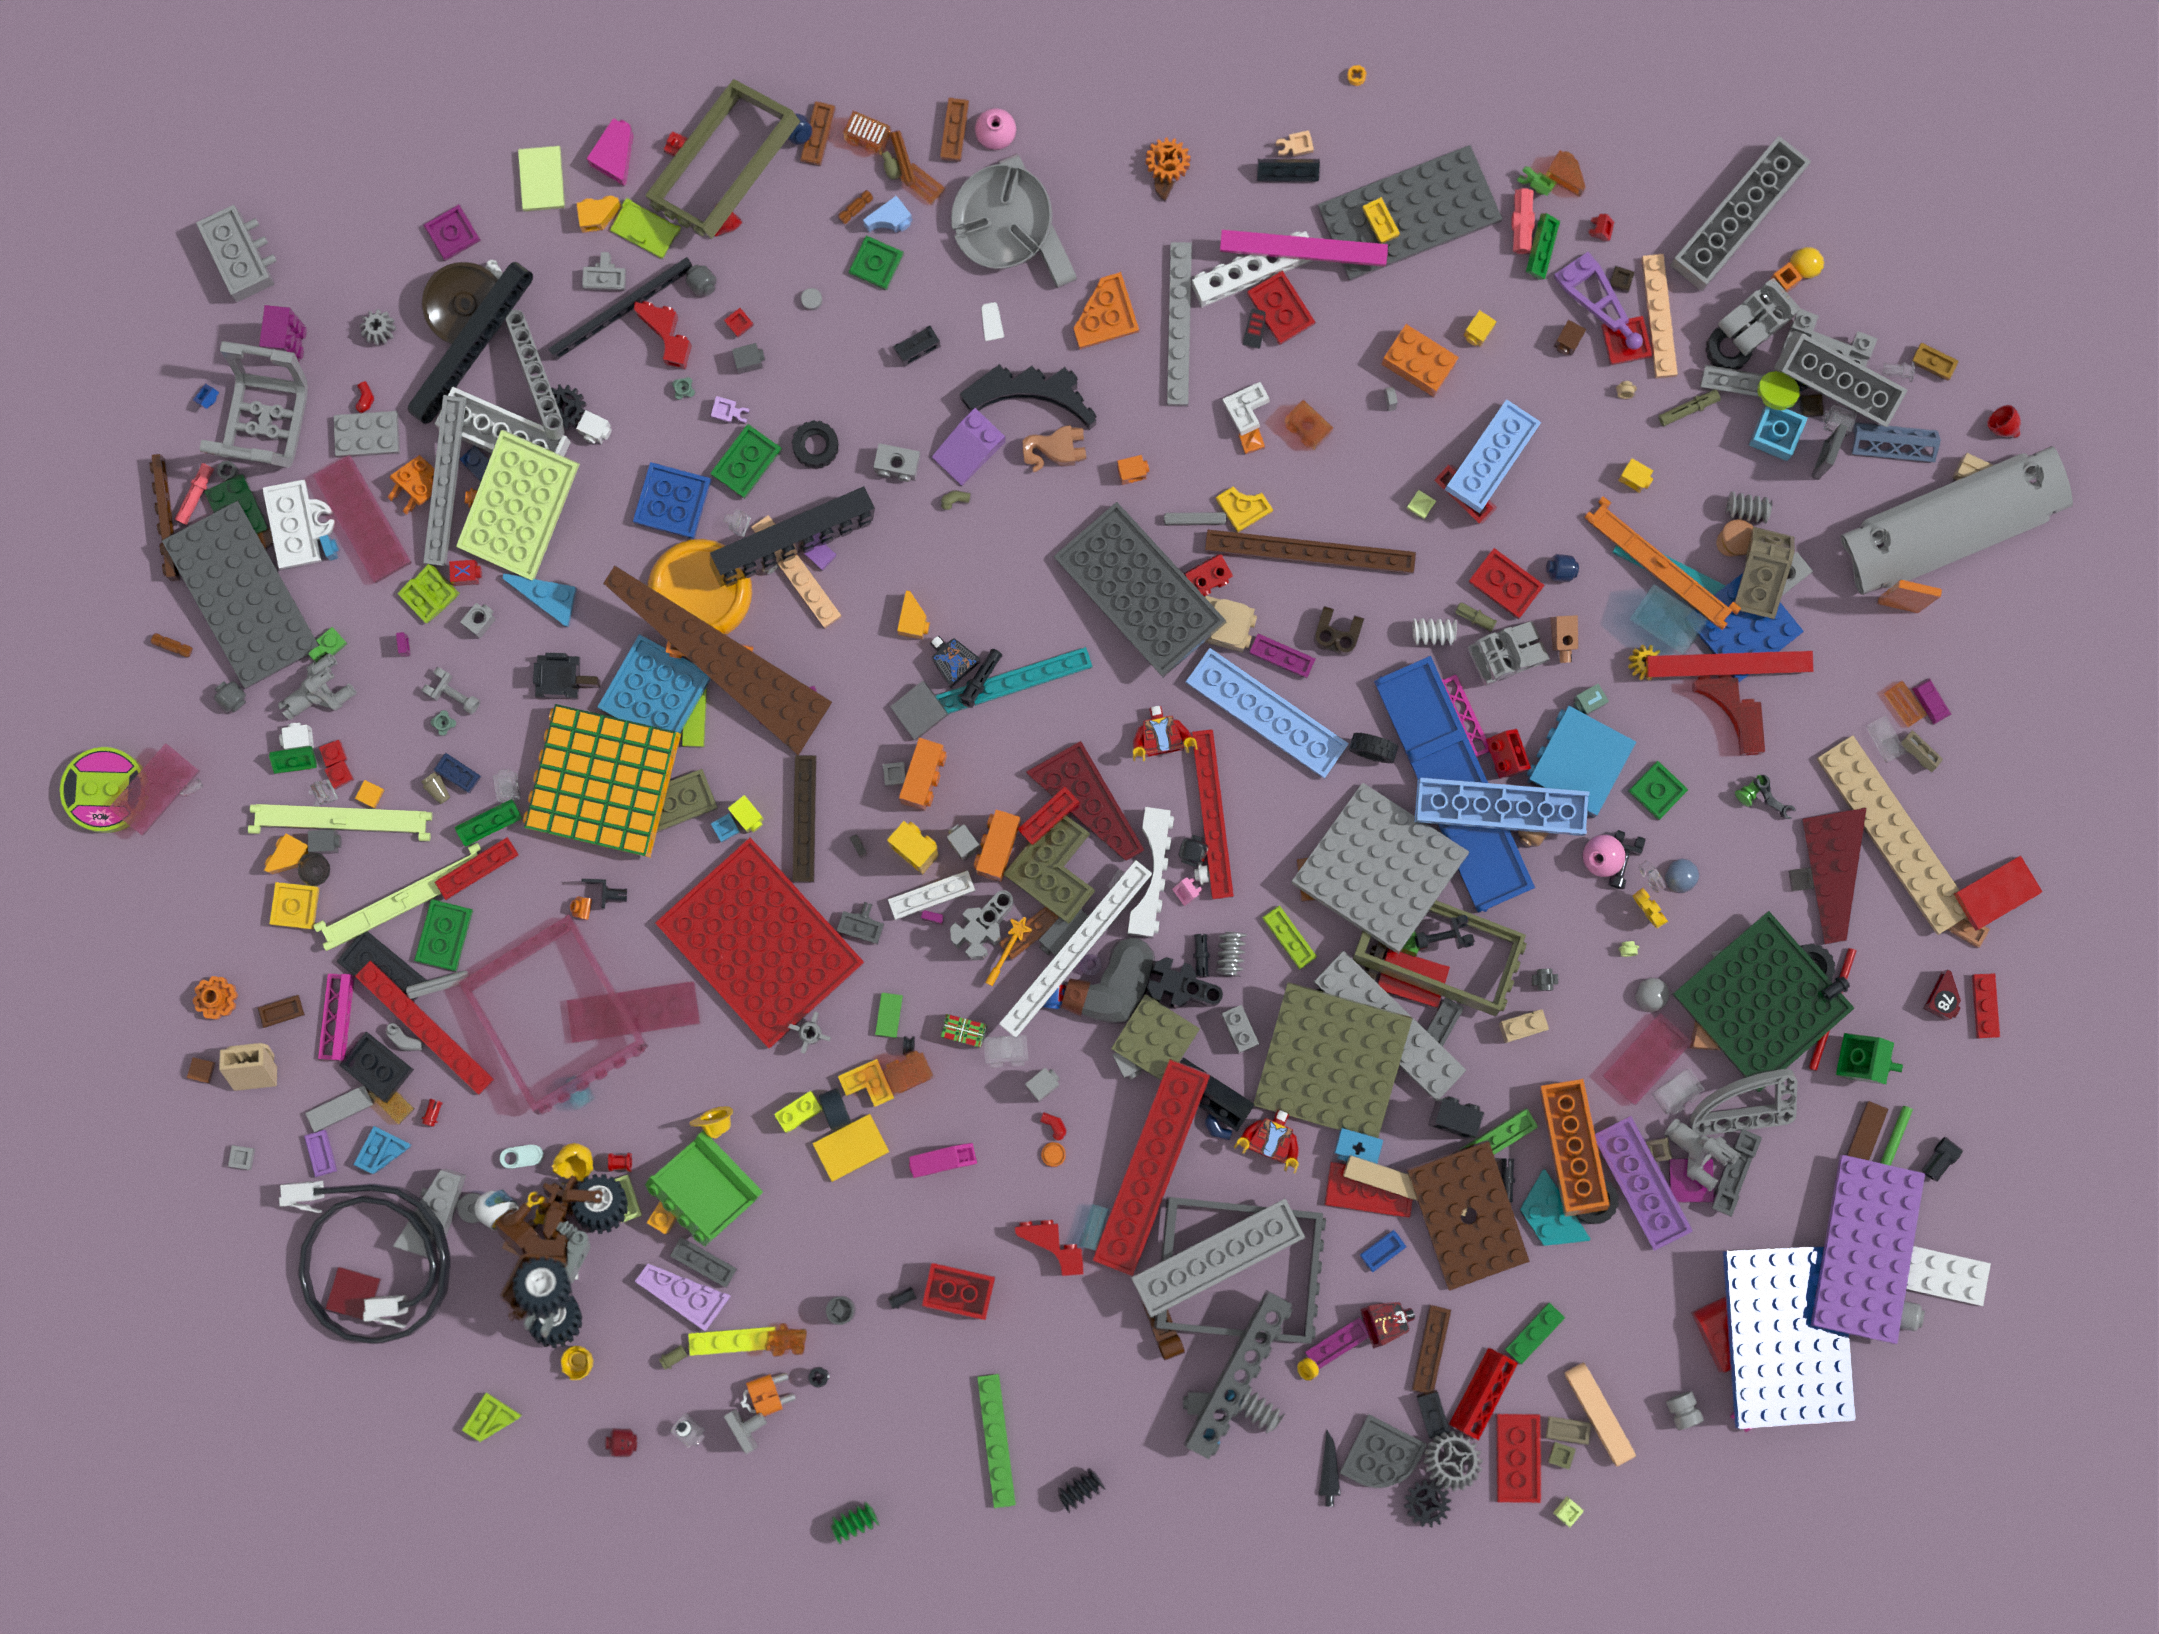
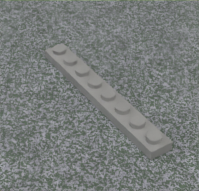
M1171 242L1167 406H1188L1192 243Z
M443 395L423 562L427 564L446 566L466 398Z

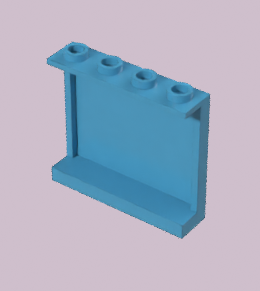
M1568 706L1565 710L1561 709L1556 718L1558 721L1556 728L1552 727L1546 737L1549 740L1546 747L1541 746L1536 755L1539 758L1537 764L1530 766L1531 769L1526 774L1529 776L1527 783L1533 782L1542 788L1588 791L1587 815L1595 818L1600 812L1636 741Z

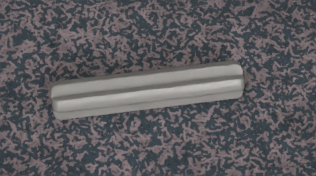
M1224 512L1164 514L1165 525H1220L1226 523V514Z
M464 970L406 987L407 996L412 999L468 983L470 981L469 974Z

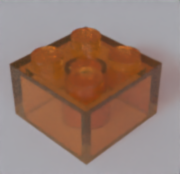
M916 1050L907 1054V1059L899 1062L897 1059L886 1064L887 1069L883 1071L895 1095L935 1078L923 1052L919 1053Z

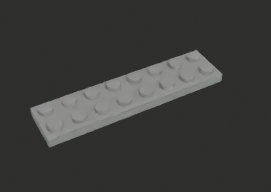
M1342 951L1313 981L1325 993L1410 1016L1345 951ZM1412 1019L1399 1066L1435 1101H1438L1466 1072V1069L1416 1020Z
M1282 1199L1131 1277L1150 1317H1153L1304 1239L1305 1236L1287 1200Z

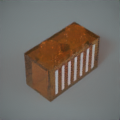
M853 110L843 135L846 142L852 146H862L871 154H883L891 137L892 130L891 126Z

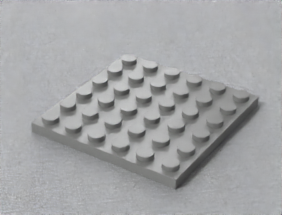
M1362 783L1296 874L1291 884L1399 954L1464 862L1469 851L1426 823L1414 822V815Z

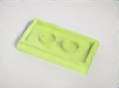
M560 146L518 149L523 211L565 208Z

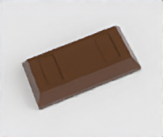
M299 995L257 1008L263 1028L305 1015Z

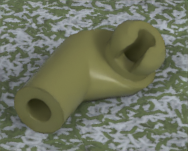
M952 490L941 498V507L944 510H950L952 504L957 501L969 503L971 493Z

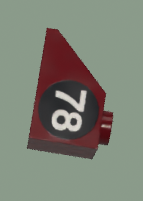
M1944 970L1941 972L1923 1009L1945 1021L1951 1020L1952 1017L1955 1018L1961 1008L1959 1007L1961 999L1951 971Z

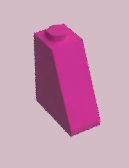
M613 118L587 157L591 167L623 186L627 183L634 136L631 126L624 120L618 121Z
M973 1143L951 1146L909 1157V1169L913 1174V1178L977 1164Z

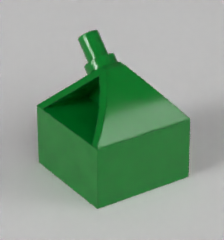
M1844 1033L1836 1075L1849 1080L1886 1085L1890 1070L1901 1073L1903 1064L1894 1063L1891 1060L1894 1042L1880 1037Z

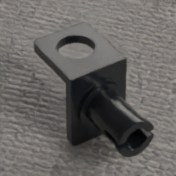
M581 879V884L602 885L601 910H605V903L607 901L627 902V896H622L627 895V888H608L606 886V879Z

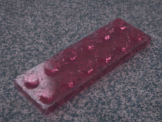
M350 455L313 475L375 584L412 563Z
M694 981L567 1000L572 1043L700 1024Z

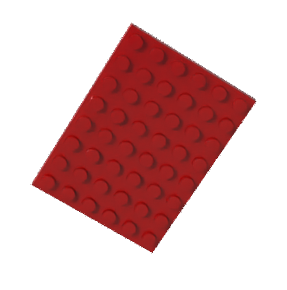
M751 837L655 922L769 1049L791 1030L788 1028L789 1024L797 1025L865 963Z

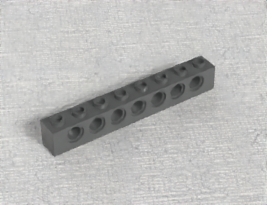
M1266 1289L1183 1443L1186 1448L1208 1460L1211 1455L1215 1456L1220 1446L1218 1442L1221 1436L1225 1437L1230 1428L1228 1424L1232 1416L1236 1417L1241 1407L1239 1403L1242 1397L1246 1398L1251 1389L1249 1384L1252 1378H1257L1261 1371V1366L1259 1365L1263 1358L1267 1359L1272 1347L1270 1345L1273 1339L1277 1340L1282 1331L1281 1324L1284 1320L1287 1321L1292 1313V1304L1289 1301ZM1269 1312H1275V1320L1270 1323L1266 1322V1315ZM1259 1331H1264L1266 1334L1265 1339L1257 1342L1255 1335ZM1248 1351H1255V1358L1252 1361L1245 1360V1354ZM1238 1370L1245 1371V1376L1242 1380H1235L1234 1378ZM1227 1390H1234L1235 1394L1232 1399H1224V1393ZM1217 1409L1224 1410V1415L1220 1419L1213 1417ZM1208 1428H1212L1214 1430L1213 1436L1211 1438H1204L1203 1432Z

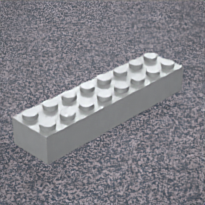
M1778 136L1674 258L1670 266L1703 291L1806 170L1811 161Z

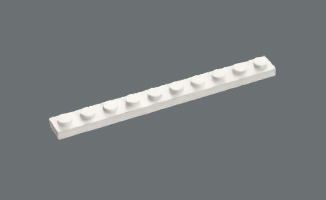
M1135 860L999 1025L1017 1038L1150 878L1152 873Z

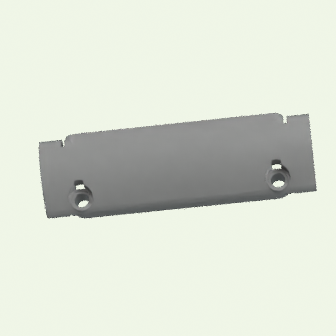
M2050 446L2033 455L2019 454L1864 520L1860 527L1840 536L1844 549L1852 558L1856 588L1861 595L1880 587L1891 588L1900 580H1912L2049 521L2052 514L2073 506L2071 488L2059 454L2053 446ZM2036 478V479H2037L2036 482H2034V483H2032V484L2029 482L2030 480H2033V479ZM1881 543H1884V546H1882L1881 548H1878L1876 546Z

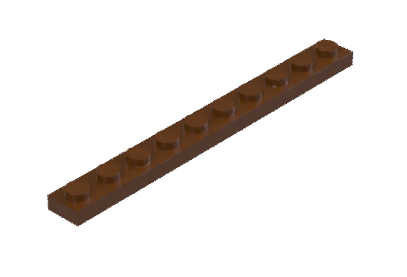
M1207 529L1205 552L1414 574L1416 552L1209 529Z

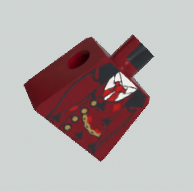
M1400 1302L1370 1305L1360 1309L1373 1349L1386 1345L1409 1332L1407 1322L1415 1320L1414 1311L1411 1308L1403 1310Z

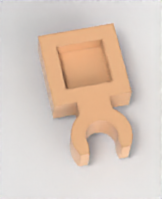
M1309 130L1289 134V141L1278 139L1275 143L1276 146L1282 145L1285 147L1284 150L1278 151L1279 157L1287 155L1290 151H1292L1293 157L1314 152Z

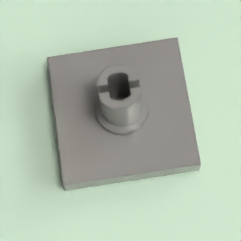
M737 1409L724 1416L745 1454L758 1447L751 1433L767 1424L761 1412L745 1422Z

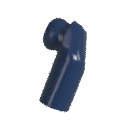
M1210 1114L1207 1115L1205 1126L1210 1135L1230 1140L1232 1130L1221 1128L1217 1118Z

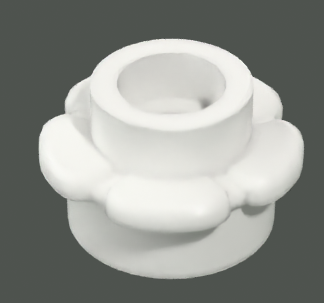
M1199 864L1198 869L1194 870L1196 882L1200 881V884L1203 885L1206 882H1210L1209 869L1207 865L1201 866Z

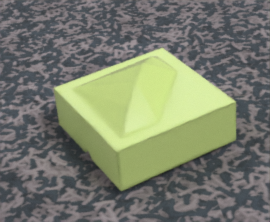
M1418 490L1407 509L1425 519L1436 500Z
M1566 1496L1553 1514L1571 1528L1584 1511Z

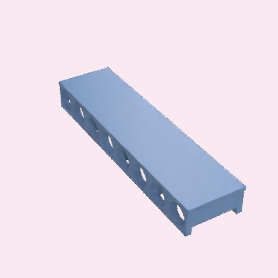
M1420 778L1417 780L1414 822L1585 836L1587 834L1586 823L1589 792Z

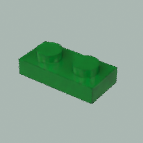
M312 746L274 751L269 754L274 774L317 767Z

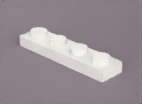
M967 870L888 899L895 920L972 893L975 891V888Z

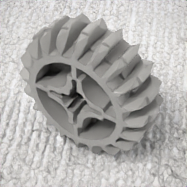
M1451 1431L1449 1435L1444 1432L1440 1437L1436 1436L1433 1439L1434 1442L1428 1444L1429 1449L1424 1453L1428 1457L1424 1459V1463L1430 1465L1425 1471L1432 1472L1430 1479L1436 1478L1438 1480L1436 1486L1443 1483L1444 1490H1447L1450 1486L1452 1491H1456L1458 1487L1460 1490H1464L1466 1485L1469 1487L1473 1485V1480L1476 1481L1479 1478L1477 1473L1482 1471V1468L1478 1465L1483 1463L1482 1459L1477 1458L1481 1451L1474 1450L1477 1443L1470 1445V1437L1464 1440L1462 1433H1459L1456 1437L1454 1431ZM1443 1447L1444 1459L1438 1462V1453L1440 1448ZM1455 1447L1460 1449L1463 1453L1458 1452ZM1451 1459L1452 1461L1455 1460V1461H1458V1462L1455 1463V1462H1448V1461ZM1465 1461H1468V1471L1466 1475L1463 1476L1462 1464ZM1443 1470L1449 1471L1451 1476L1445 1473Z

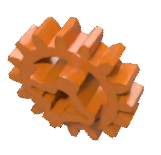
M1165 137L1164 142L1158 139L1156 145H1150V150H1147L1146 157L1148 158H1146L1145 164L1149 165L1148 172L1154 171L1153 178L1160 176V182L1167 178L1168 182L1171 183L1172 178L1179 181L1180 175H1186V170H1189L1190 167L1188 162H1190L1191 156L1187 155L1188 148L1182 149L1183 142L1176 144L1175 138L1172 142H1169L1168 138ZM1154 157L1159 162L1158 165H1156Z

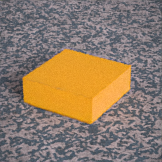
M364 780L355 799L376 808L385 790Z

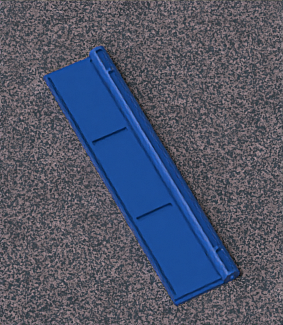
M1431 656L1386 676H1380L1379 679L1374 681L1418 780L1420 778L1488 783ZM1438 824L1444 836L1469 851L1468 856L1458 870L1477 913L1487 912V909L1535 888L1510 830Z

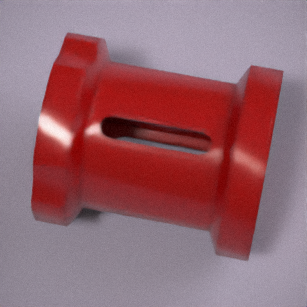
M609 1153V1172L614 1170H627V1172H631L632 1153H627V1155Z

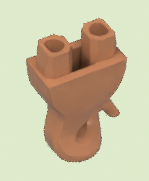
M1071 425L1060 427L1049 436H1027L1022 440L1024 462L1036 465L1032 469L1033 472L1042 469L1044 461L1042 457L1033 454L1032 450L1034 448L1039 449L1051 461L1062 466H1073L1075 462L1086 460L1085 447L1074 448L1073 442L1084 441L1083 428H1071Z

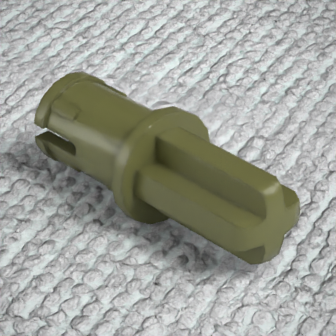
M1462 602L1459 603L1455 610L1456 614L1471 621L1472 625L1475 623L1489 632L1493 630L1497 620L1481 613L1480 609L1477 611Z

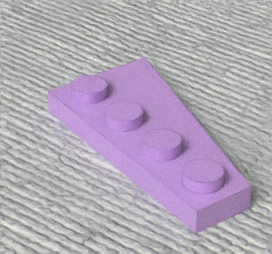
M650 1264L646 1265L635 1280V1283L704 1332L707 1331L731 1297L728 1294L721 1293Z

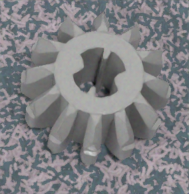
M377 309L375 314L369 311L368 318L362 316L365 323L359 324V327L363 330L361 335L367 337L366 341L368 343L374 341L375 345L379 346L382 340L384 344H387L386 338H393L394 336L391 332L396 331V327L392 325L395 322L394 319L389 317L388 312L382 313L380 309Z

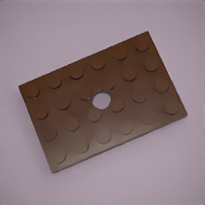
M1488 1140L1407 1169L1449 1291L1530 1262ZM1464 1209H1475L1477 1217L1473 1223L1466 1224L1462 1222L1461 1214Z

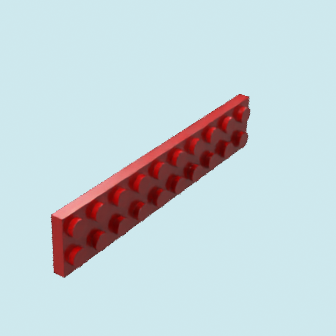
M1172 1059L1169 1060L1093 1261L1128 1275H1134L1210 1074Z

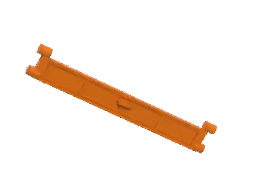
M1604 496L1598 501L1602 506L1594 515L1589 511L1584 517L1596 529L1721 630L1728 625L1724 620L1730 613L1733 612L1737 615L1742 609L1735 602H1732L1727 607L1607 509L1611 502Z

